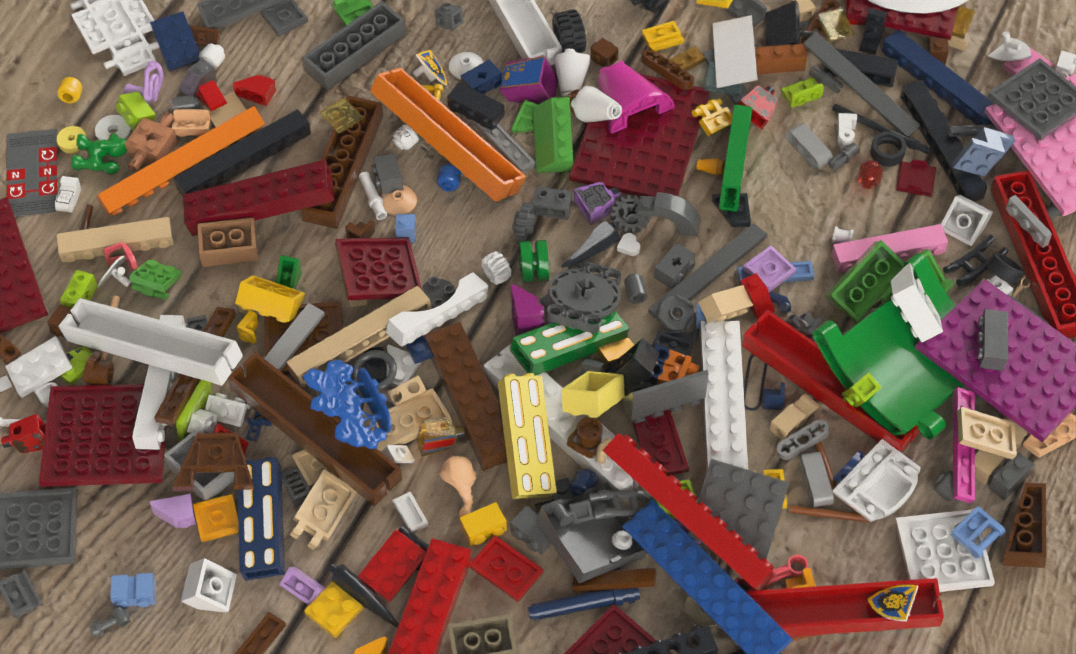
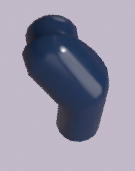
M770 292L771 301L777 303L782 313H789L792 306L788 298Z

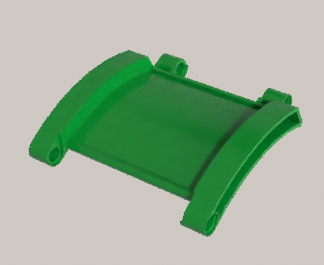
M916 253L903 263L904 267L909 263L911 264L914 279L919 278L925 291L924 295L927 294L940 316V320H942L956 305L942 288L927 258L921 253ZM891 298L843 335L838 326L831 320L826 321L813 331V337L819 350L846 390L868 372L882 387L860 406L885 430L893 435H901L907 433L916 425L920 433L926 439L931 440L946 428L945 420L935 413L934 410L953 395L954 389L957 387L962 388L964 384L915 349L920 339L919 337H914L910 330L911 324L909 321H904L900 313L902 309L900 306L896 307Z

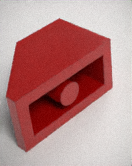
M255 75L233 83L234 92L237 97L264 106L269 104L276 92L275 81L267 76Z
M757 273L740 280V286L744 285L753 304L750 310L757 319L767 309L773 314L775 313L767 286Z

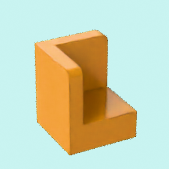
M811 568L802 569L801 577L786 579V588L815 587Z

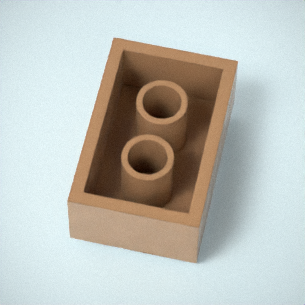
M254 218L197 224L199 256L202 267L259 261Z

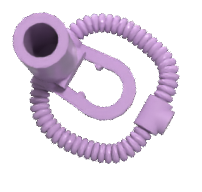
M149 61L144 70V87L127 84L124 88V94L138 91L148 104L156 101L163 82L161 65L157 62ZM157 69L158 75L153 73L149 80L150 71Z

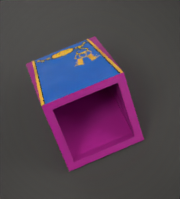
M545 56L508 62L503 71L500 92L509 102L524 103V100L540 104L550 98H555L558 78Z

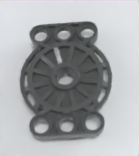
M587 261L568 266V270L560 272L550 281L548 294L552 304L547 307L546 318L551 322L586 332H598L601 327V318L610 315L619 306L621 293L618 285L621 281V272ZM569 317H576L578 319L574 320L570 319ZM588 322H594L596 325H591Z

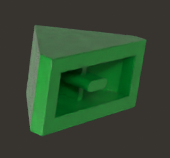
M280 255L276 283L296 290L302 275L300 260Z

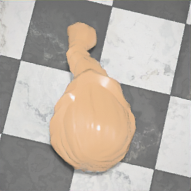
M450 457L440 467L439 475L445 482L454 486L462 497L464 506L459 511V517L471 513L473 504L471 487L475 482L476 472L471 461L466 457Z

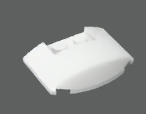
M881 439L832 492L872 522L892 514L908 500L917 485L920 466Z

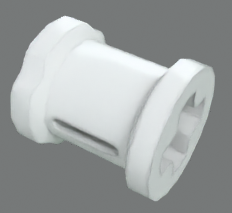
M835 226L832 243L850 242L854 230H842Z

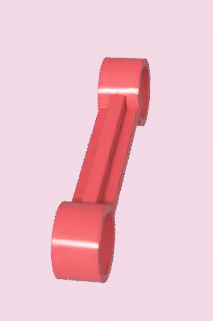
M802 555L791 556L786 565L772 570L776 575L767 585L789 576L792 578L801 577L802 571H794L790 565L793 562H799L806 569L808 568L807 559ZM742 577L734 580L737 584L746 585L749 591H755Z

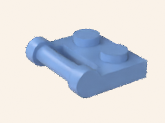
M977 506L951 532V536L968 549L974 558L979 559L983 555V551L1006 531L1001 524ZM987 527H990L992 532L976 545L973 541Z

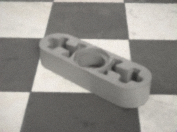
M816 420L779 442L777 445L779 457L783 460H790L826 439L829 435L827 422ZM819 427L820 429H823L824 432L821 433L820 431H817L816 428ZM806 436L809 440L805 444H800L798 438ZM783 448L790 449V452L783 451Z

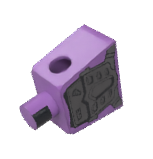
M602 182L574 189V201L590 225L612 213L611 209L614 207V199L620 197L617 187L607 190Z

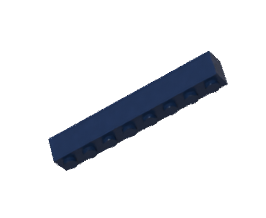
M900 30L895 31L884 40L882 47L884 55L898 60L897 65L905 69L912 77L919 81L922 80L925 86H928L939 98L945 100L952 108H955L975 125L993 124L985 114V108L995 104Z

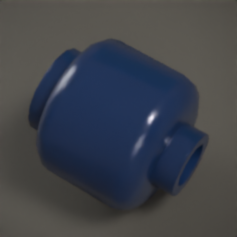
M583 469L576 471L569 487L573 492V496L577 497L589 488L597 486L599 481L593 471Z

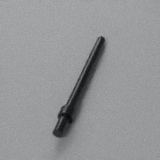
M834 104L832 108L837 113L857 114L837 104ZM857 114V122L880 133L885 131L897 133ZM899 134L905 140L908 148L914 151L919 150L927 155L930 154L932 148L919 143L920 141L915 138L910 139Z

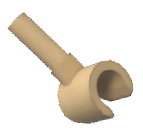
M1022 275L1017 282V288L1011 295L1014 298L1023 287L1027 288L1031 284L1029 279L1022 283L1026 277L1025 275Z

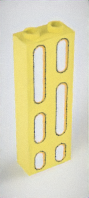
M534 373L524 374L516 377V374L504 375V378L498 381L512 499L551 497L557 491L542 376H534Z

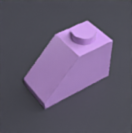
M191 494L150 501L153 514L173 527L188 528L196 524Z

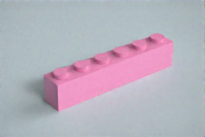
M939 224L834 244L831 256L837 272L846 273L876 241L882 240L905 262L916 253H921L924 249L930 250L932 255L945 253L948 240L942 225Z

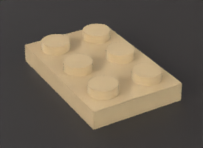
M964 407L959 408L957 411L959 444L1012 460L1017 456L1013 422Z

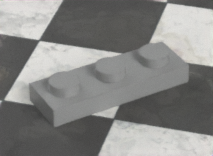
M1016 195L1009 198L1006 207L1009 215L1014 217L1020 226L1042 248L1047 246L1052 233Z

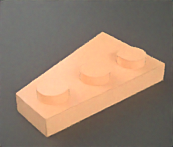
M1070 413L1043 442L1030 435L1023 443V447L1039 458L1076 438V416Z

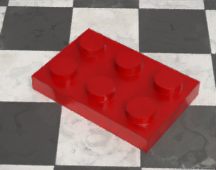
M395 529L357 577L391 603L423 563L426 551Z
M494 536L469 564L470 569L517 602L522 599L543 574V569L497 536Z

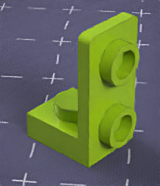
M868 372L841 395L844 401L857 408L882 387Z

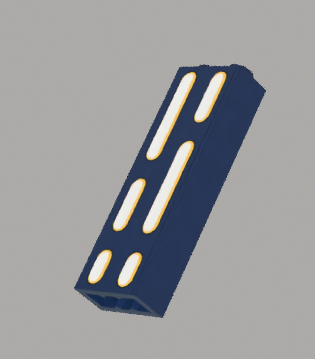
M266 457L255 461L247 460L246 463L255 490H238L240 574L245 581L285 575L281 465L276 457Z

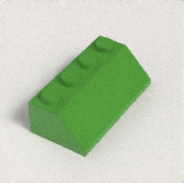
M570 97L550 98L533 107L536 173L570 172L573 168Z
M882 240L876 241L830 289L825 297L839 311L858 322L891 286V280L904 268V262Z

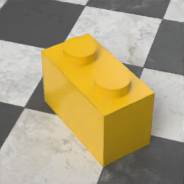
M497 502L459 518L460 528L470 546L480 545L493 536H501L507 531V521Z

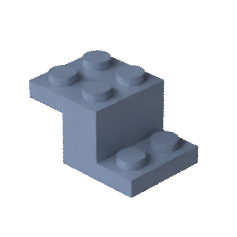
M983 127L952 162L953 168L985 177L1015 143V137Z

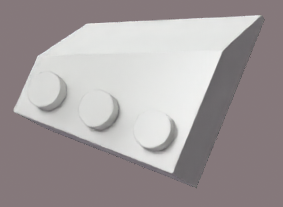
M910 263L907 264L891 280L893 293L891 299L896 307L900 306L902 309L900 313L904 321H909L911 324L910 330L914 337H919L921 342H924L943 332L941 320L927 294L924 295L925 291L919 278L914 279L913 267Z

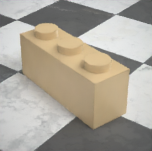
M744 285L713 293L698 302L708 323L712 321L719 323L726 319L729 320L736 316H742L748 312V308L753 306Z

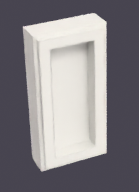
M411 492L392 500L405 526L413 534L429 526L427 519Z

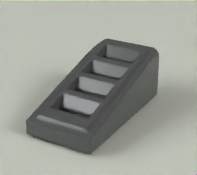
M296 466L282 472L283 483L294 507L301 505L310 491L306 480ZM294 473H297V475H295V476H292V477H290V478H286V476H289V475H292V474H294ZM298 478L300 479L299 481L289 484V482L293 480H296ZM302 484V486L292 489V487ZM305 490V491H303V492H301V493H298V494H296V495L294 494V493H296V492H298V491Z

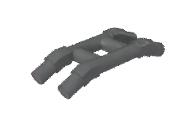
M601 490L588 494L590 502L611 499L613 507L593 512L595 520L634 516L643 508H639L637 500L647 502L653 500V496L643 490ZM619 499H629L631 508H622Z

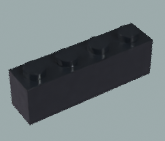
M835 48L874 84L893 87L898 60ZM824 65V72H829L830 74H832L833 77H837L829 68H827Z

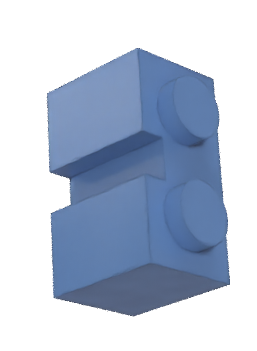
M153 573L136 574L135 577H129L128 575L111 576L110 599L113 606H122L124 609L129 606L148 607L149 605H155L156 580Z

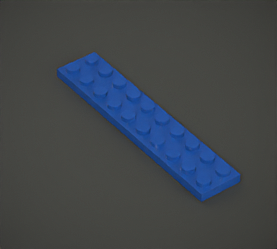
M653 500L622 526L632 539L746 654H779L793 641Z

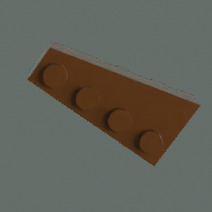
M1025 483L1005 549L1003 566L1045 568L1046 484Z

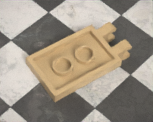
M324 469L295 514L293 520L297 524L290 533V536L297 539L305 530L313 536L307 547L314 551L321 539L327 541L357 492Z

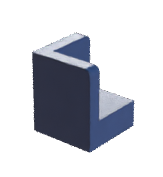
M781 382L780 390L764 388L763 409L782 411L785 399L784 382Z

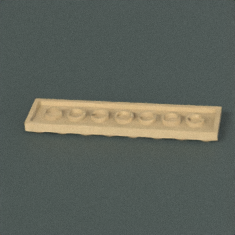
M433 388L388 409L391 417V430L389 433H386L387 437L385 440L378 442L377 449L382 452L387 445H404L429 432H425V430L429 429H426V426L430 423L442 421L445 425L451 422L449 413ZM367 419L364 422V426L368 427L372 419ZM306 450L292 455L295 465L310 489L324 469L337 477Z

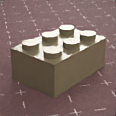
M510 614L448 624L452 654H517Z

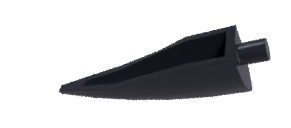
M606 221L601 223L593 230L584 244L561 267H567L587 260L618 242L620 238L615 230V224L612 222L607 223Z
M334 563L329 566L328 570L333 574L331 582H334L369 611L395 627L399 626V623L381 600L347 566L341 564L337 567Z

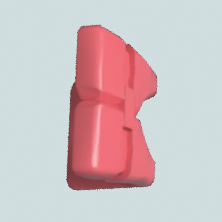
M121 242L103 249L108 266L113 265L121 257H109V255L123 248L125 260L131 273L138 268L133 252L125 243Z

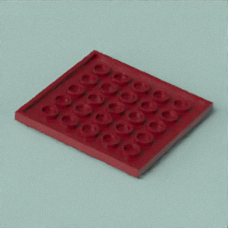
M144 384L51 386L39 476L40 487L162 483L167 426H164L165 439L164 442H161L159 450L136 449L132 438Z

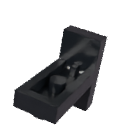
M869 8L859 51L876 55L885 29L884 23L887 12Z

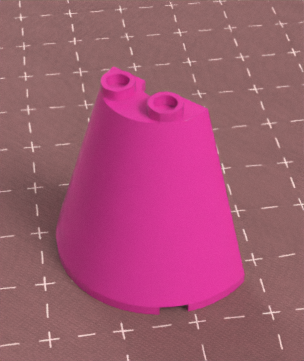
M619 61L609 67H603L599 71L600 75L597 80L599 90L622 107V113L619 118L607 120L611 134L627 128V118L629 115L656 105L655 110L658 114L675 108L674 102L669 95L634 71L623 61Z

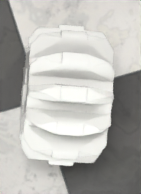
M495 251L482 259L481 266L484 269L483 272L490 279V282L497 285L511 277L509 263H507L506 258L501 253Z

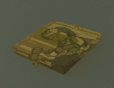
M842 8L832 11L828 10L817 15L830 42L839 39L843 40L855 34Z
M344 97L320 111V115L338 133L353 127L355 123L363 119V116Z

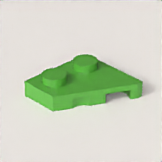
M524 100L511 131L513 133L534 131L533 107L538 104Z

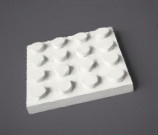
M974 509L895 519L908 580L937 578L940 592L994 585L995 582L986 549L983 551V555L976 559L968 549L951 536V532ZM982 533L973 541L976 545L983 540Z

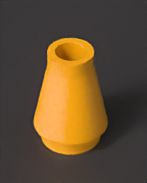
M720 158L698 159L697 170L715 176L723 175L724 160H720Z

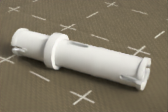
M362 172L359 175V180L368 197V204L373 209L376 219L383 220L387 217V212L383 206V199L378 195L370 173Z

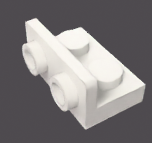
M216 393L215 396L209 395L205 411L219 415L217 421L242 427L246 410L250 409V405L245 404L243 399L234 397V401L228 400L227 395Z

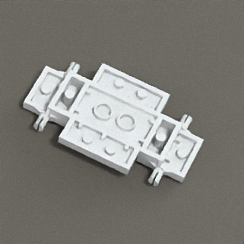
M79 0L70 4L73 11L81 7L84 8V10L72 14V19L91 53L95 54L109 48L113 59L103 62L106 70L116 66L120 69L123 76L147 67L149 61L156 62L152 51L159 48L156 41L149 44L143 34L152 31L150 22L155 20L143 0Z

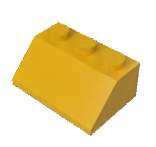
M252 275L240 283L235 304L240 305L244 310H255L262 316L268 317L270 315L276 317L277 321L286 323L295 318L306 293Z

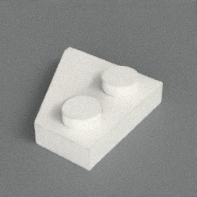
M388 344L387 353L394 358L397 366L396 377L389 386L395 388L412 379L421 362L414 364L409 352ZM387 363V375H388V373H389V365H388V363Z

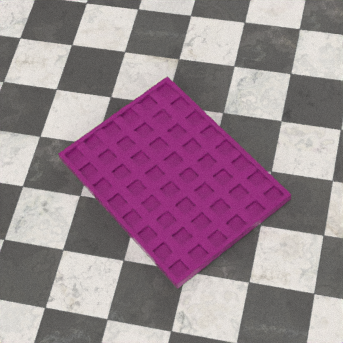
M986 279L941 320L943 332L924 342L920 340L915 346L916 350L1041 442L1076 408V344ZM985 309L1008 312V361L1004 371L980 368V359H977V351L980 347V344L977 343V336L980 332L977 322Z

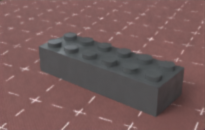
M381 1L302 57L304 71L323 88L329 90L406 35L405 20Z

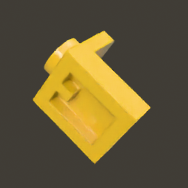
M249 310L237 325L239 338L253 345L257 342L254 331L258 327V319L255 312Z

